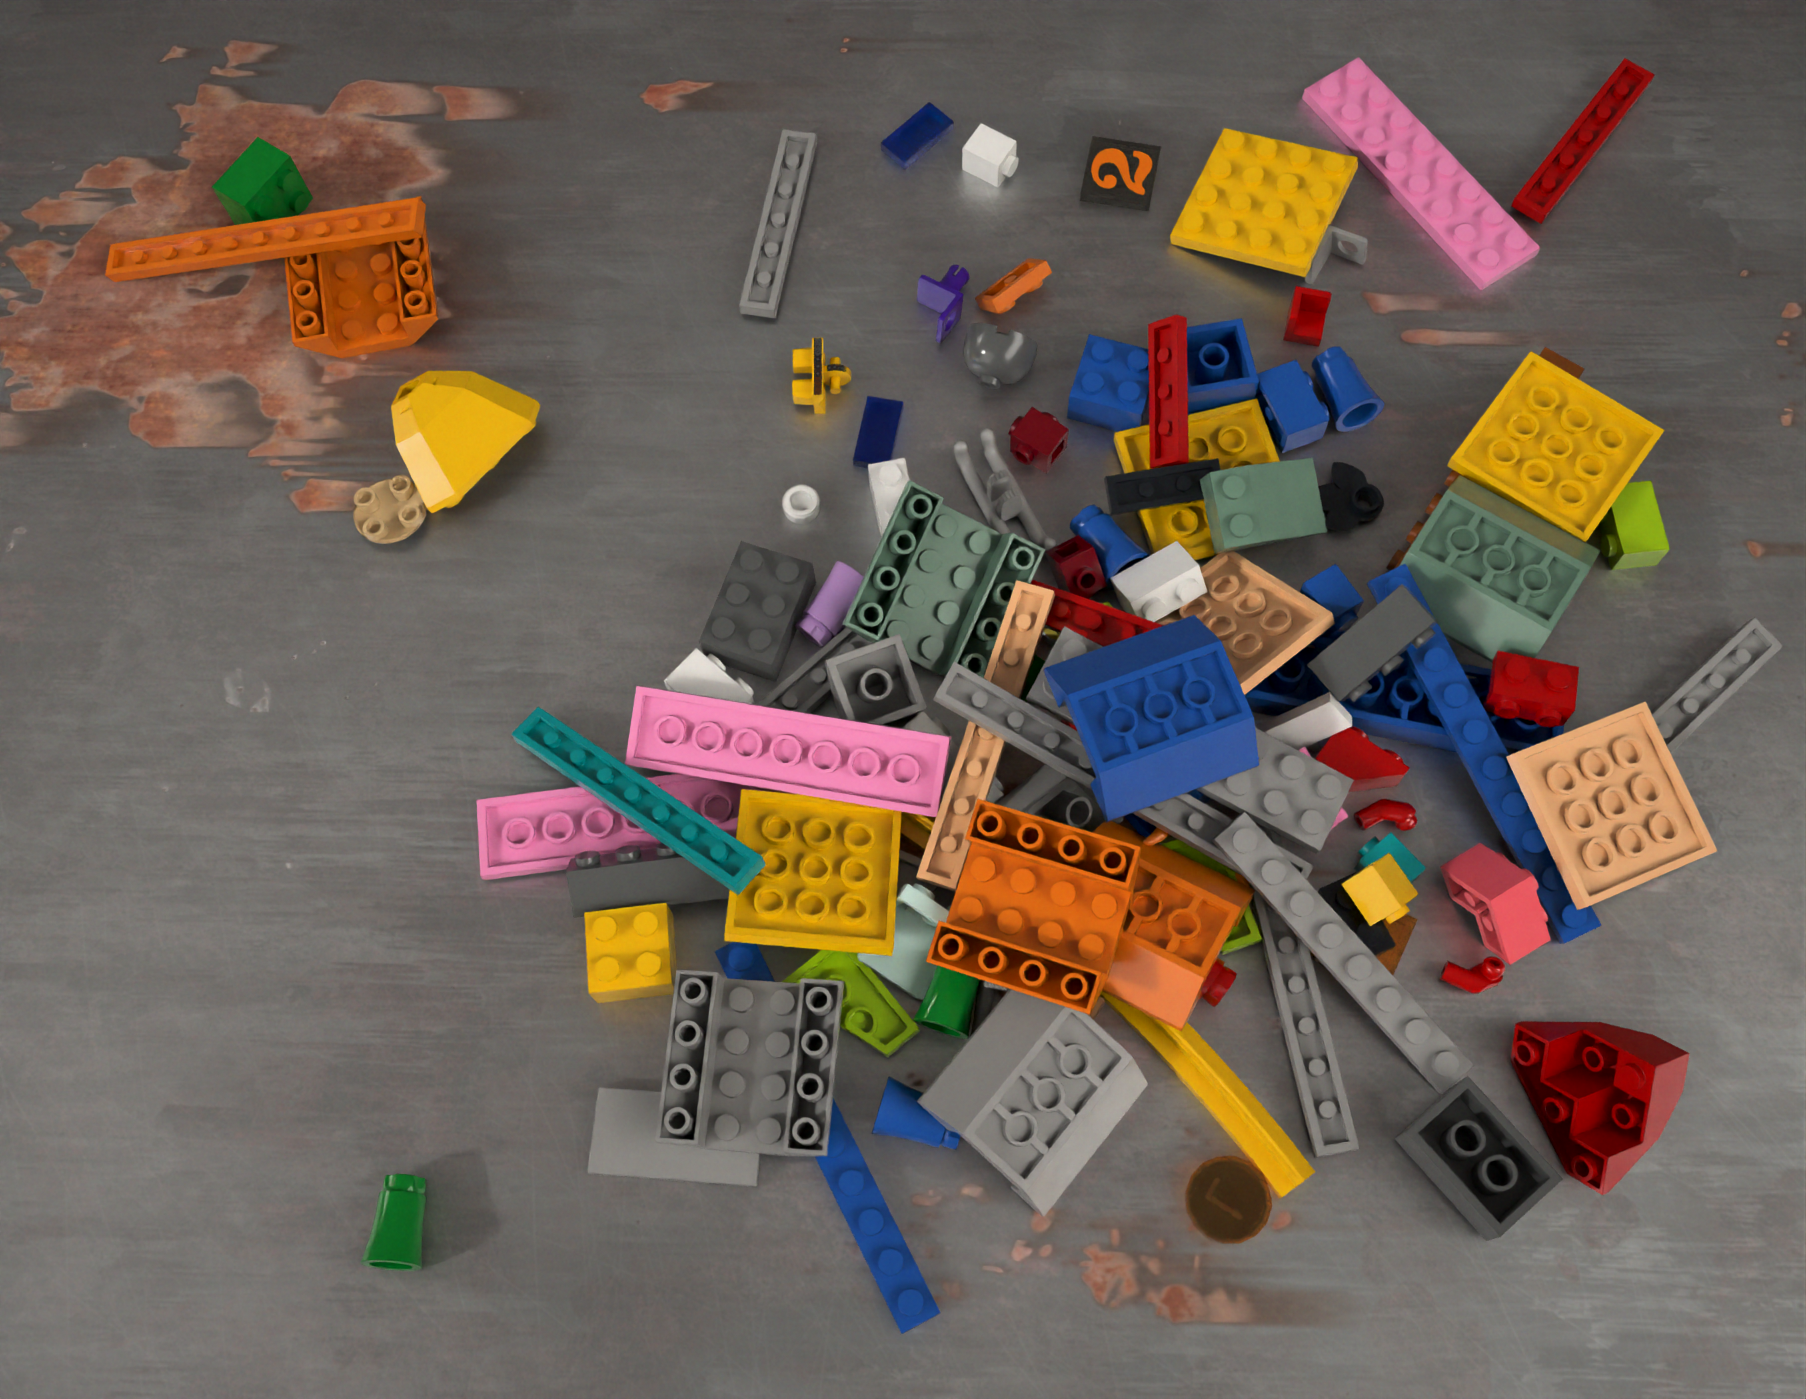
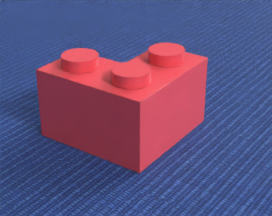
M1482 843L1475 845L1440 866L1450 898L1475 915L1484 946L1509 965L1551 940L1546 925L1548 916L1540 905L1536 891L1539 886L1529 870L1519 868L1511 863L1501 852H1494Z

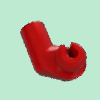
M1380 799L1354 813V819L1358 827L1363 831L1384 820L1395 821L1396 828L1408 831L1415 828L1418 821L1415 816L1416 810L1411 804L1391 799Z
M1493 956L1485 958L1482 963L1470 969L1447 961L1439 979L1469 993L1479 994L1497 986L1502 981L1505 965L1499 958Z

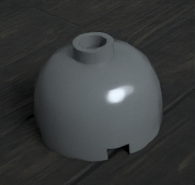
M973 323L969 326L964 340L963 356L970 372L980 377L978 383L987 388L999 389L1001 384L1011 385L1022 380L1030 371L1035 361L1037 343L1028 336L1011 329L1009 334L997 332V325Z

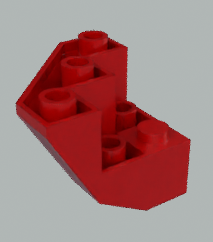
M1521 1021L1515 1023L1510 1061L1566 1173L1599 1194L1605 1195L1611 1191L1660 1138L1683 1093L1690 1053L1653 1034L1602 1022Z

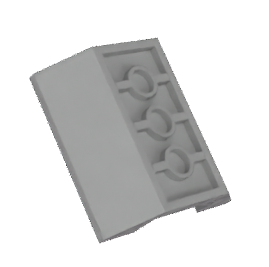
M676 970L655 1142L708 1150L768 1155L827 1156L844 982L801 978L800 983L724 978L718 972Z
M1009 989L917 1102L947 1130L957 1132L1013 1183L1010 1187L1044 1217L1148 1083L1133 1056L1089 1015Z

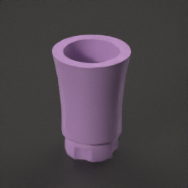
M836 561L825 583L803 611L804 616L796 623V629L819 648L824 647L844 629L845 626L842 623L863 580V576L849 565Z

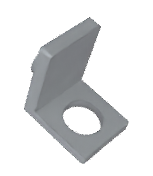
M1328 225L1311 261V268L1305 277V282L1312 285L1331 253L1363 265L1367 256L1368 239ZM1341 241L1353 243L1358 251L1347 250L1342 246Z

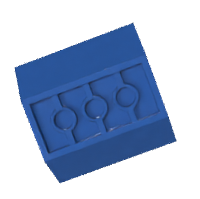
M1195 615L1051 665L1043 670L1058 707L1067 705L1096 775V778L1090 785L1106 823L1259 766L1253 713L1221 640Z

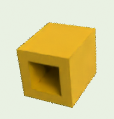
M1390 852L1342 883V886L1370 926L1384 918L1388 924L1398 920L1410 911L1406 904L1418 895V892Z

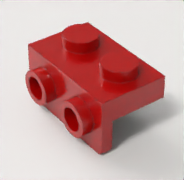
M1497 651L1493 657L1489 694L1483 702V707L1485 711L1493 712L1501 718L1512 719L1517 717L1532 720L1544 727L1563 726L1575 711L1579 667Z

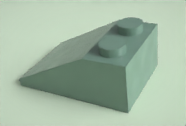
M1313 458L1235 467L1209 472L1200 479L1214 554L1327 533Z

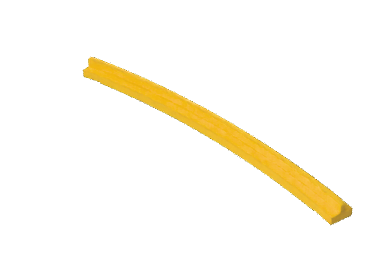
M902 812L900 837L922 852H925L936 817ZM1101 991L1100 997L1105 1000V1003L1146 1042L1196 1096L1256 1167L1279 1199L1315 1173L1305 1157L1268 1111L1188 1023L1185 1024L1181 1032Z

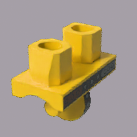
M812 338V347L793 349L794 373H812V379L792 381L794 404L813 405L815 414H826V385L830 386V393H840L841 386L851 381V370L847 366L841 365L839 357L830 358V365H826V356L823 352V338Z

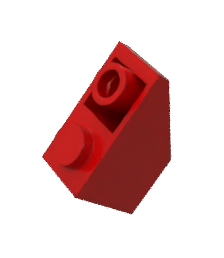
M1354 726L1332 735L1315 758V760L1354 780L1348 793L1395 787L1410 769V767L1403 763V759L1397 753L1389 749H1381L1369 741V737L1364 731Z

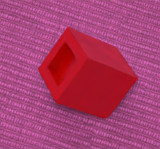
M1296 286L1288 310L1283 340L1319 347L1332 293Z

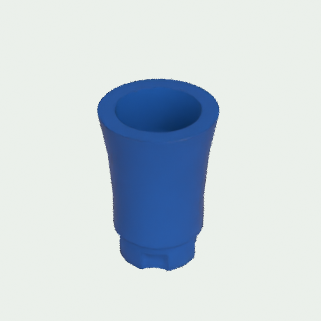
M1340 346L1328 348L1314 358L1311 366L1316 374L1315 379L1326 398L1338 431L1349 432L1361 428L1372 422L1382 412L1384 408L1383 400L1369 386L1353 359Z
M1095 504L1082 509L1070 522V530L1094 547L1108 590H1114L1111 577L1150 556L1116 524L1109 514L1104 513Z
M889 1076L871 1134L898 1137L939 1148L941 1145L956 1150L961 1136L957 1132L947 1130L917 1102L923 1095V1092L913 1089Z

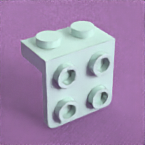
M915 883L913 886L906 884L897 889L892 956L857 953V957L860 962L915 999L922 1000L925 998L937 965L926 962L938 921L946 923L951 906L945 909L933 901L935 895L930 890Z

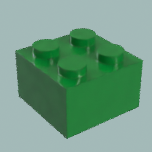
M259 137L252 142L212 186V189L235 225L298 216L306 210L308 204L313 199L291 156Z

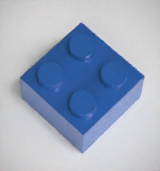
M1242 318L1187 327L1188 415L1255 398L1259 380Z
M1089 334L1069 395L1067 419L1117 432L1140 427L1149 402L1148 349Z

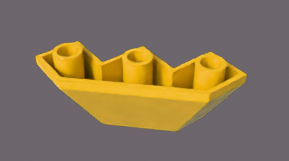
M426 371L400 386L391 405L396 446L427 509L431 513L444 507L452 508L457 505L464 495L489 470L493 469L500 459L524 435L535 427V420L541 406L538 401L473 371Z

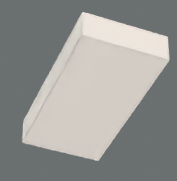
M1329 692L1262 723L1261 731L1296 750H1300L1303 747L1312 745L1352 727V716Z

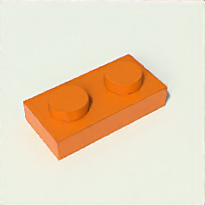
M1028 258L976 296L975 300L980 310L997 314L1004 313L1016 304L1015 300L1021 295L1038 289L1043 284L1042 280L1050 275L1052 271L1046 260Z

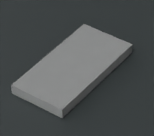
M599 1087L587 1173L757 1187L761 1154L708 1150L657 1143L655 1139L661 1092Z

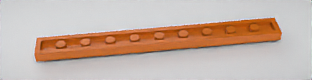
M419 197L110 244L105 276L113 282L422 238L426 204Z

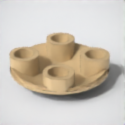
M397 475L391 479L379 481L369 488H361L354 496L353 519L355 526L363 537L375 543H395L409 537L420 527L427 512V507L416 485L405 475Z

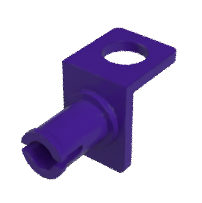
M957 264L949 268L940 282L926 275H921L918 279L917 301L941 313L938 319L936 341L939 343L944 341L961 319L964 294L959 291L968 283L970 277L967 270L963 267L955 276V272L959 269Z

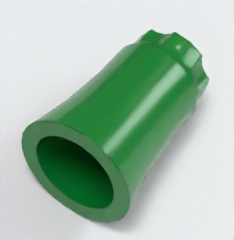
M937 966L925 998L916 1012L913 1021L927 1029L947 1036L968 1039L971 1015L980 979Z
M408 1174L384 1176L383 1189L378 1195L371 1233L360 1262L362 1265L395 1271H416L422 1269L423 1220L427 1197L424 1196L427 1184L425 1178Z

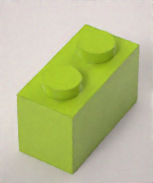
M1651 480L1627 483L1599 523L1602 533L1601 551L1604 557H1608L1611 570L1657 566L1670 550Z

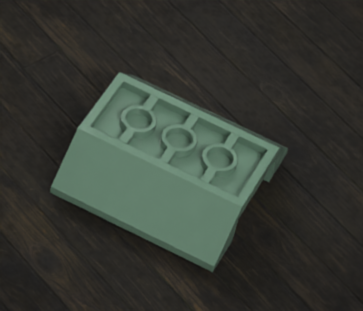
M1459 475L1441 498L1399 566L1407 565L1431 612L1439 622L1438 624L1444 636L1493 663V657L1497 651L1533 658L1537 656L1601 550Z
M908 480L842 624L871 643L900 634L909 661L940 676L946 677L952 664L956 662L984 678L1016 580L1031 583L1046 549L1014 533L1001 534L942 504L944 497Z

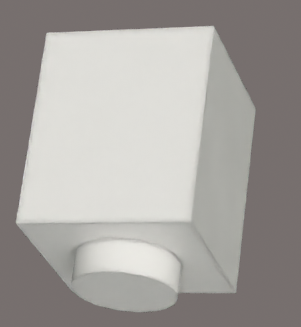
M980 123L962 148V170L999 187L1005 177H1011L1017 168L1019 158L1016 157L1017 141Z

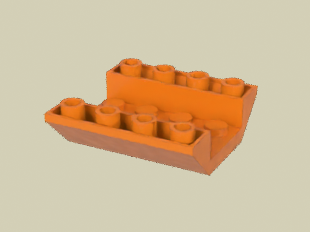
M425 218L422 238L284 258L292 343L295 347L338 358H348L411 346L438 320Z
M977 799L965 836V840L971 843L947 921L946 923L938 921L926 962L1091 1015L1109 976L1133 897L1141 847Z
M1104 821L1093 833L1140 846L1141 853L1133 897L1110 973L1102 991L1182 1032L1200 998L1203 983L1232 928L1238 926L1255 890L1159 843L1154 845L1143 844V840L1146 837L1113 821L1107 823Z

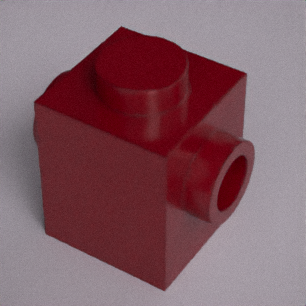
M1031 407L1024 417L1018 416L1009 429L1008 435L1011 436L1010 452L1019 462L1025 465L1031 464L1047 474L1067 448L1069 429L1060 424L1052 414L1040 412Z
M1079 535L1045 552L1058 589L1089 599L1096 594V591L1107 586L1094 547Z

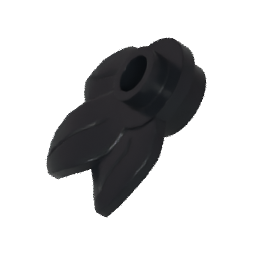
M1334 462L1331 468L1332 483L1318 486L1323 512L1327 513L1326 527L1335 531H1346L1353 529L1361 520L1369 521L1379 516L1384 506V499L1380 490L1376 486L1368 484L1365 474L1358 468L1346 463ZM1358 501H1366L1370 507H1363L1358 504Z

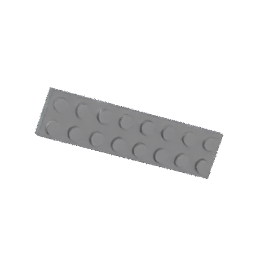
M1064 626L1026 700L1075 725L1067 705L1058 707L1043 670L1051 665L1100 649L1102 646ZM1255 728L1259 766L1196 790L1240 814L1246 812L1253 821L1315 854L1320 852L1354 780Z

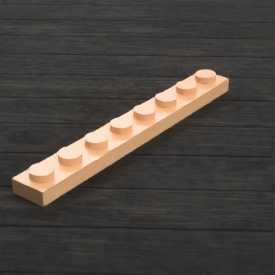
M1016 580L984 679L1021 699L1055 594L1053 590ZM971 721L968 722L916 875L919 881L956 892L971 843L965 840V836L977 799L987 801L1006 741Z

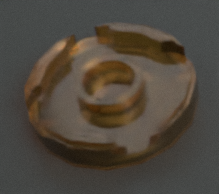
M1223 1156L1203 1162L1190 1176L1185 1190V1208L1193 1226L1205 1238L1220 1244H1240L1255 1237L1267 1224L1272 1209V1198L1263 1173L1251 1162L1236 1156Z

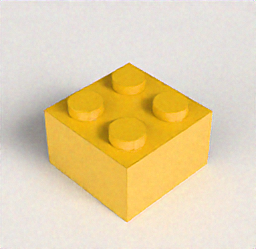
M667 903L584 912L588 991L597 1003L674 994L677 970L674 917Z

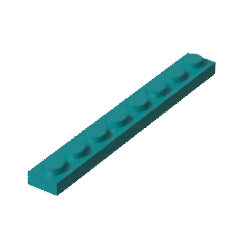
M537 707L512 733L518 744L737 895L746 888L766 865L761 855L540 707Z

